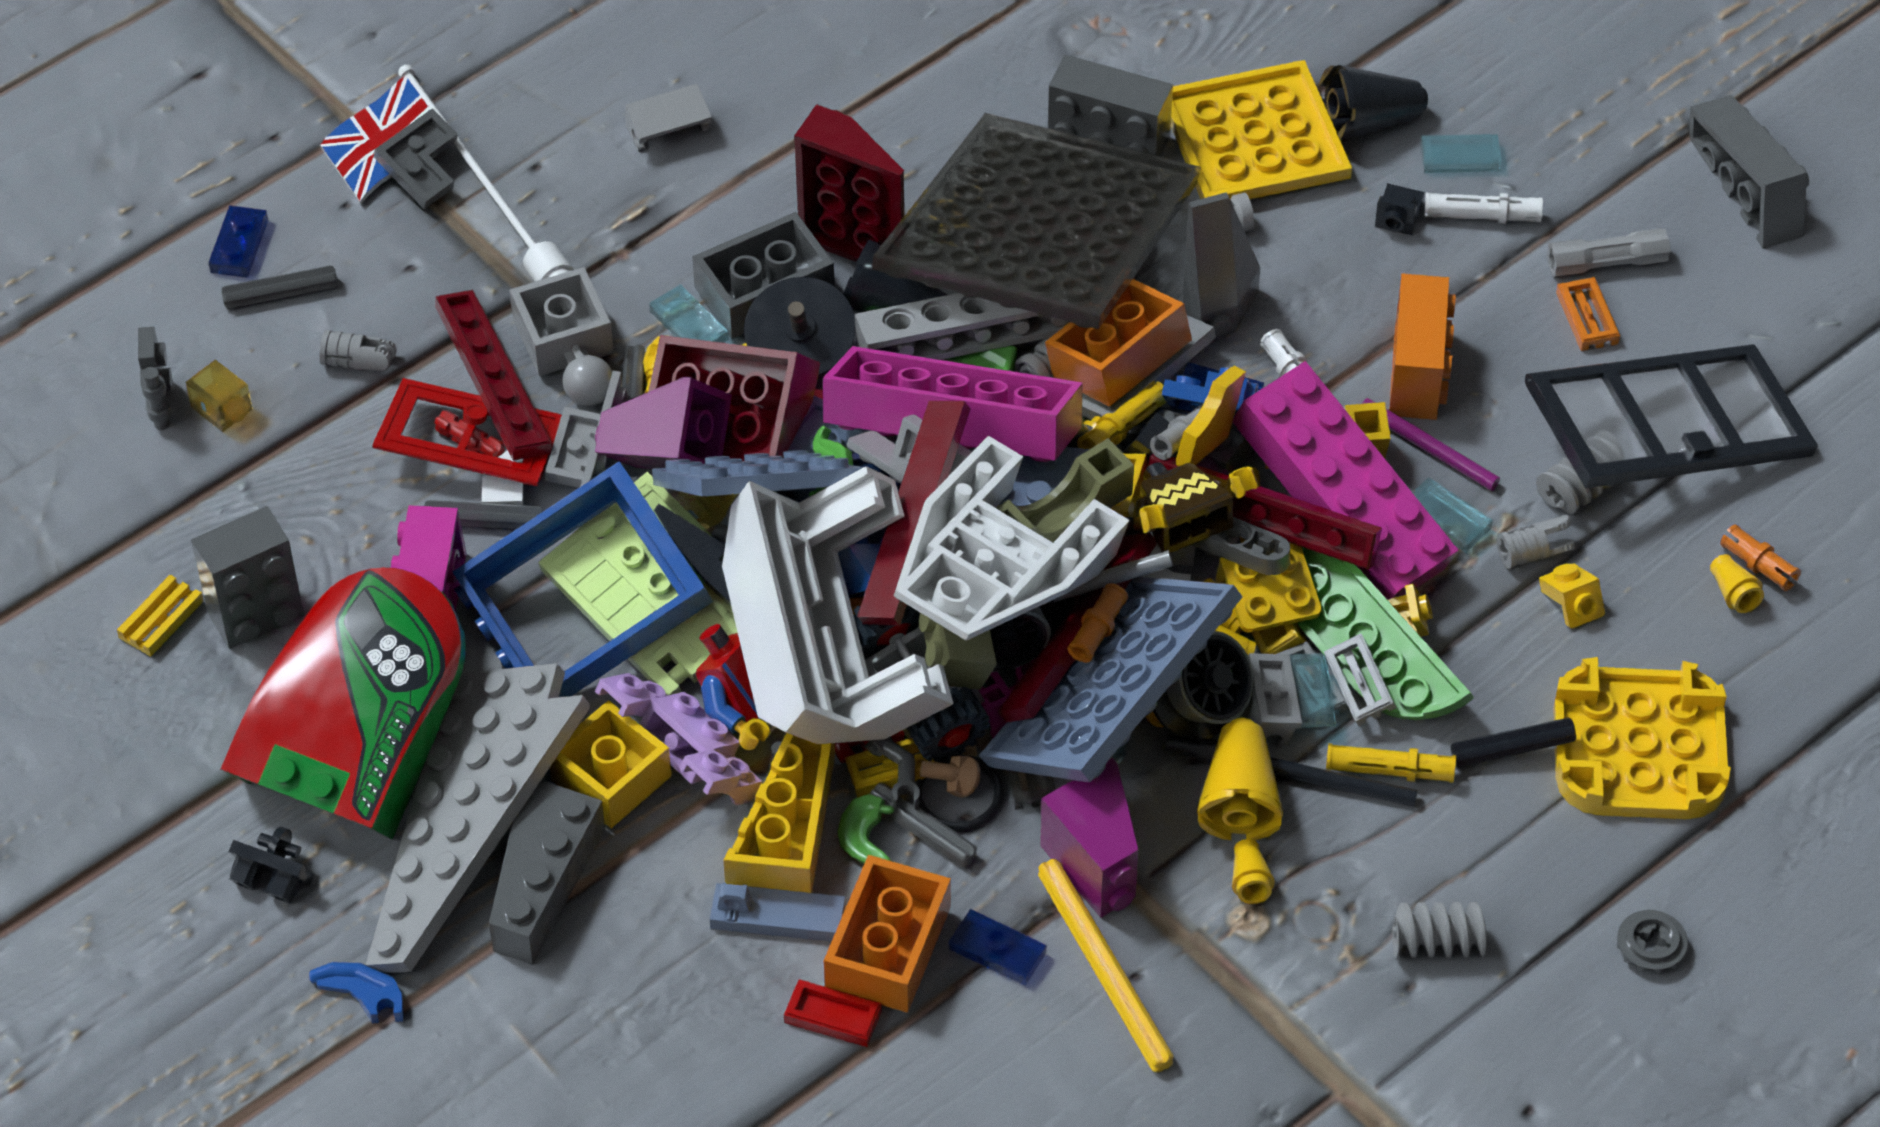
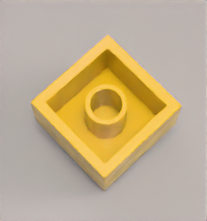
M608 700L578 725L550 766L551 781L558 786L602 800L604 822L607 826L613 828L666 782L672 774L669 747L630 716H620L618 714L620 708Z

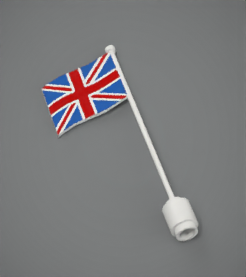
M403 65L399 69L398 75L401 79L378 100L341 123L320 144L321 149L360 204L377 187L392 177L374 158V149L432 108L444 119L415 79V71L410 65ZM457 137V142L454 143L455 147L529 247L523 259V266L534 282L574 270L555 243L550 241L535 243Z

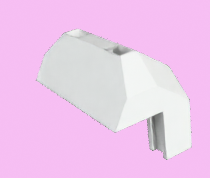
M864 467L800 503L749 481L731 505L722 569L757 716L786 733L816 744L886 739L953 704L944 666L937 664L927 670L925 659L916 654L871 677L868 675L838 552L904 517L894 479L869 467Z

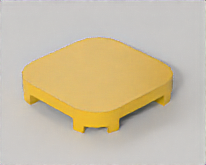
M1598 657L1582 659L1580 666L1568 671L1563 677H1559L1553 707L1554 720L1571 718L1576 729V740L1574 742L1554 746L1555 778L1560 794L1570 805L1580 811L1599 816L1694 819L1702 818L1715 811L1724 800L1731 767H1728L1724 708L1727 696L1723 684L1717 685L1712 678L1697 670L1699 664L1682 661L1680 670L1598 667Z

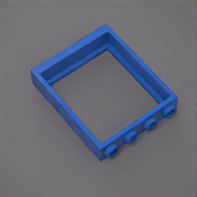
M620 461L453 571L454 576L460 583L454 589L467 609L473 606L477 609L481 617L476 619L475 623L487 641L495 638L501 646V649L495 652L505 669L535 666L485 589L615 503L619 505L678 593V596L564 671L565 676L559 697L573 696L713 602L709 593Z

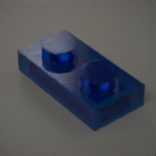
M229 205L208 262L210 273L248 278L269 221L267 210Z

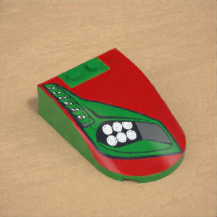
M380 567L359 571L331 586L313 605L264 676L240 722L221 770L251 785V782L366 826L380 835L393 840L464 667L466 652L464 630L461 629L458 616L450 600L428 580L415 573L397 568Z

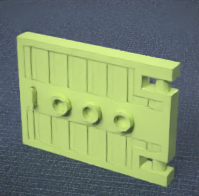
M648 472L634 482L654 513V509L659 503L711 535L663 487L653 485V477ZM617 503L586 522L538 562L545 576L609 641L678 596V593ZM694 569L693 571L709 593L713 602L628 658L647 680H651L663 687L667 695L681 693L679 684L688 677L694 683L698 681L696 669L710 655L699 639L706 629L715 624H720L728 636L738 633L732 608L708 587ZM672 660L676 666L666 673L662 668Z

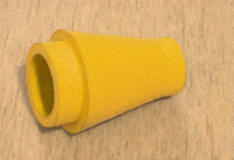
M1728 554L1720 555L1712 561L1710 571L1714 575L1724 600L1730 609L1736 610L1739 613H1747L1760 605L1764 598V591L1762 590V582L1736 563Z
M1243 839L1234 846L1232 890L1242 902L1258 904L1271 896L1275 880L1260 852L1258 842L1253 839Z

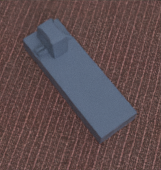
M716 883L709 919L710 929L831 942L845 911V896Z

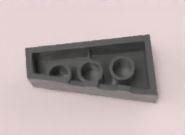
M1732 95L1691 106L1689 138L1711 172L1719 171L1722 188L1729 198L1736 196L1743 207L1740 215L1747 225L1754 223L1758 228L1759 234H1757L1756 239L1762 249L1804 236L1806 188L1809 186V176L1804 166L1799 165L1788 154L1786 148L1769 134L1766 127L1761 126L1752 117L1749 110L1743 107Z
M543 780L540 781L512 822L489 920L494 952L531 965L534 964L605 831L602 800Z

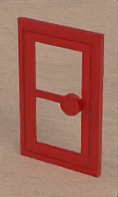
M406 378L402 379L372 445L373 449L532 486H538L550 458V454L525 458L520 463L466 450L476 426L484 423L487 420V416H490L480 395ZM417 400L463 410V419L468 424L457 448L402 435ZM534 408L553 447L562 414Z

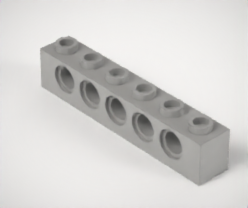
M1081 268L855 314L856 345L862 348L937 360L1050 338L1098 300V296L1085 269Z

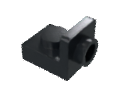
M1387 183L1384 195L1379 197L1377 203L1375 227L1412 235L1424 203L1425 192Z

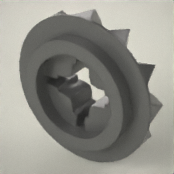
M1642 910L1629 915L1621 923L1617 934V948L1623 953L1624 962L1630 961L1637 965L1639 972L1649 969L1655 970L1658 975L1663 969H1675L1678 962L1685 958L1688 946L1687 934L1683 926L1669 914L1657 910ZM1657 932L1658 946H1655L1650 952L1646 951L1645 941H1648Z

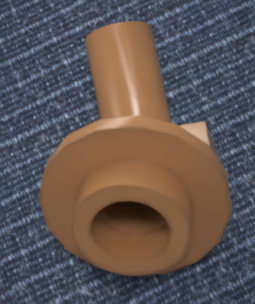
M952 756L950 764L922 760L920 777L946 780L947 792L953 796L964 798L972 794L978 786L980 767L978 762L969 756Z

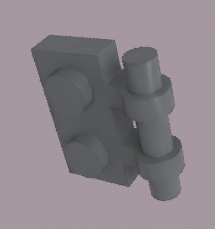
M155 327L138 328L140 385L143 396L146 398L148 418L154 423L156 429L164 430L170 425L169 418L172 413L169 401L166 399V392L173 391L171 368L163 367L167 366L165 342H158Z

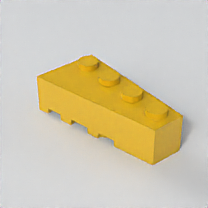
M789 733L785 734L771 763V770L764 784L761 783L755 795V802L747 818L744 817L738 829V837L733 847L728 849L723 859L726 884L812 893L835 760V743L816 744Z

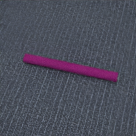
M1366 398V399L1362 402V404H1366V403H1376V402H1374L1373 400H1371V399H1369V398ZM1386 409L1389 429L1490 491H1493L1500 482L1499 476Z

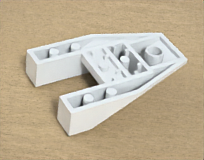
M990 436L925 500L894 593V597L966 641L1062 596L1097 577L1117 555L1129 523L1127 518L1094 499L1057 540L1052 543L999 511L996 507L1012 491L1023 456Z

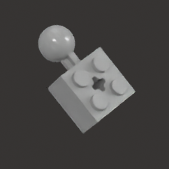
M585 267L509 289L513 321L538 376L565 369L563 387L567 396L573 402L582 406H594L602 403L607 394L612 370L600 357L614 353L611 322Z

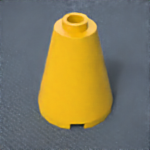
M1248 718L1234 719L1222 727L1197 806L1199 826L1208 834L1220 839L1231 840L1232 833L1246 834V839L1256 841L1271 836L1280 829L1282 823L1283 808L1264 730L1260 725Z

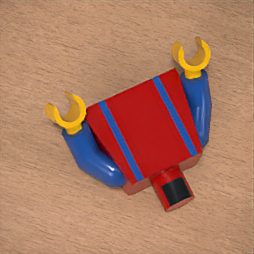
M715 624L706 629L699 637L710 653L705 661L696 669V677L701 685L704 710L709 717L725 724L728 731L732 734L738 732L740 734L739 744L743 749L753 750L756 748L759 740H766L770 729L764 721L758 719L738 633L728 636L720 624Z

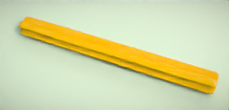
M1056 859L1043 862L1038 867L1040 880L1151 1070L1159 1073L1164 1069L1170 1068L1173 1065L1171 1050L1062 865Z

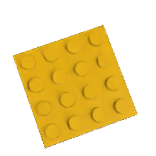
M1305 60L1173 86L1171 128L1200 199L1226 192L1230 199L1233 195L1246 193L1249 199L1351 179V164Z

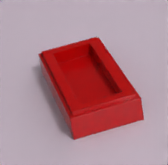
M799 979L784 1012V1023L868 1047L882 1013V1003Z

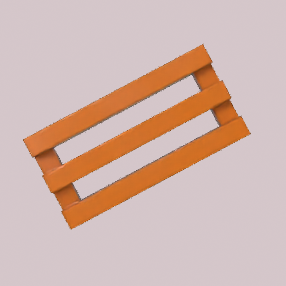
M1595 277L1557 284L1556 294L1581 351L1589 350V345L1592 344L1596 348L1604 347V342L1607 341L1610 342L1611 346L1619 344L1620 334ZM1582 289H1587L1604 331H1599L1591 307L1586 301ZM1570 292H1572V294H1573V296H1574V299H1575V301H1576V303H1577V306H1578V308H1579V310H1580V312H1581V315H1582V317H1583V319H1584V322H1585V324H1586V326H1587V329H1588V331H1589L1590 334H1588L1587 331H1586V329H1585V326H1584V324H1583V322H1582V319H1581V317H1580V315H1579V312H1578V310H1577V308H1576V305H1575V303H1574V301H1573V298H1572Z

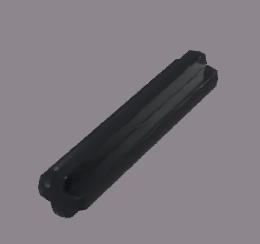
M1567 717L1451 744L1450 751L1451 756L1456 755L1455 767H1463L1574 742L1576 740V729L1572 719Z

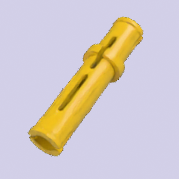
M1152 381L1115 412L1104 414L1097 420L1096 426L1092 430L1078 438L1077 447L1091 449L1107 438L1114 445L1121 443L1126 438L1129 430L1137 426L1157 408L1167 403L1162 396L1164 384L1159 381L1155 384V381Z
M1328 743L1326 770L1407 777V782H1415V778L1454 783L1456 755L1446 756L1418 753V748H1410L1409 752Z

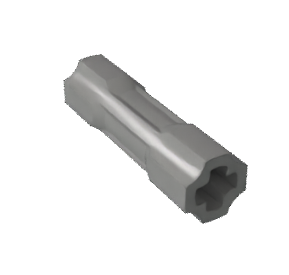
M1666 228L1633 231L1627 236L1597 240L1573 239L1548 243L1547 251L1548 266L1552 276L1584 273L1591 268L1629 263L1645 265L1667 262L1671 252L1670 241Z

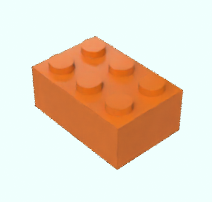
M1401 273L1395 321L1389 411L1399 417L1437 420L1439 404H1447L1449 381L1442 379H1450L1452 355H1450V350H1445V348H1452L1454 333L1452 320H1448L1447 317L1454 318L1456 294H1448L1449 277Z
M1127 276L1045 341L1053 378L1082 382L1083 394L1110 407L1191 342L1192 336L1184 303Z
M868 855L823 960L825 987L879 1002L883 1006L908 1013L951 908V878Z

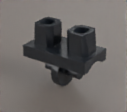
M278 827L272 836L265 833L259 835L257 844L267 848V851L233 840L228 851L235 857L229 877L234 884L254 890L262 870L272 873L273 875L265 892L269 896L288 904L295 897L301 884L310 887L314 874L305 871L303 864L285 858L286 855L298 858L301 853V846L291 843L292 832L285 827Z

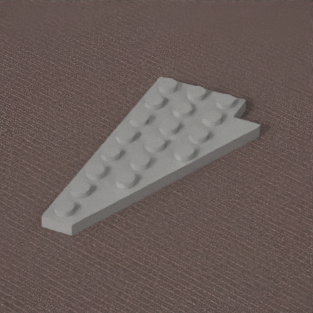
M558 663L461 674L457 688L420 773L366 966L382 973L411 972L588 712L590 704L583 695L559 697L565 672Z

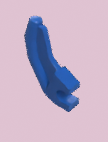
M331 962L309 972L310 982L316 984L318 989L352 995L360 1003L372 1024L379 1023L378 1015L384 1008L394 1009L395 1022H404L403 998L393 977L362 963Z

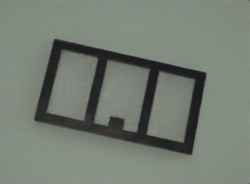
M1754 344L1533 372L1525 375L1527 389L1585 489L1811 457L1818 447L1815 439Z

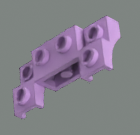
M630 673L600 679L595 693L598 695L610 694L622 705L618 713L620 716L643 717L640 725L669 747L671 766L691 784L705 781L707 784L703 790L704 793L707 795L714 793L728 794L736 806L748 803L755 798L763 781L750 770L744 761L734 756L740 745L739 740L728 731L725 724L709 717L695 697L686 692L667 695L659 684L651 680L642 682Z

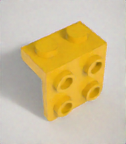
M1289 543L1290 565L1286 571L1278 575L1261 574L1225 558H1220L1215 581L1216 583L1222 582V584L1234 585L1243 596L1234 609L1240 627L1244 632L1251 633L1310 620L1320 615L1321 604L1301 546Z

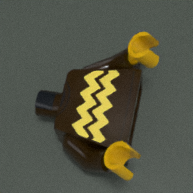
M1153 463L1143 473L1144 480L1140 484L1141 498L1134 505L1133 528L1139 534L1152 532L1161 552L1169 550L1170 553L1233 528V499L1243 497L1247 490L1259 488L1252 467H1243L1230 473L1229 479L1225 480L1204 473L1192 463H1186L1171 470H1168L1162 463Z

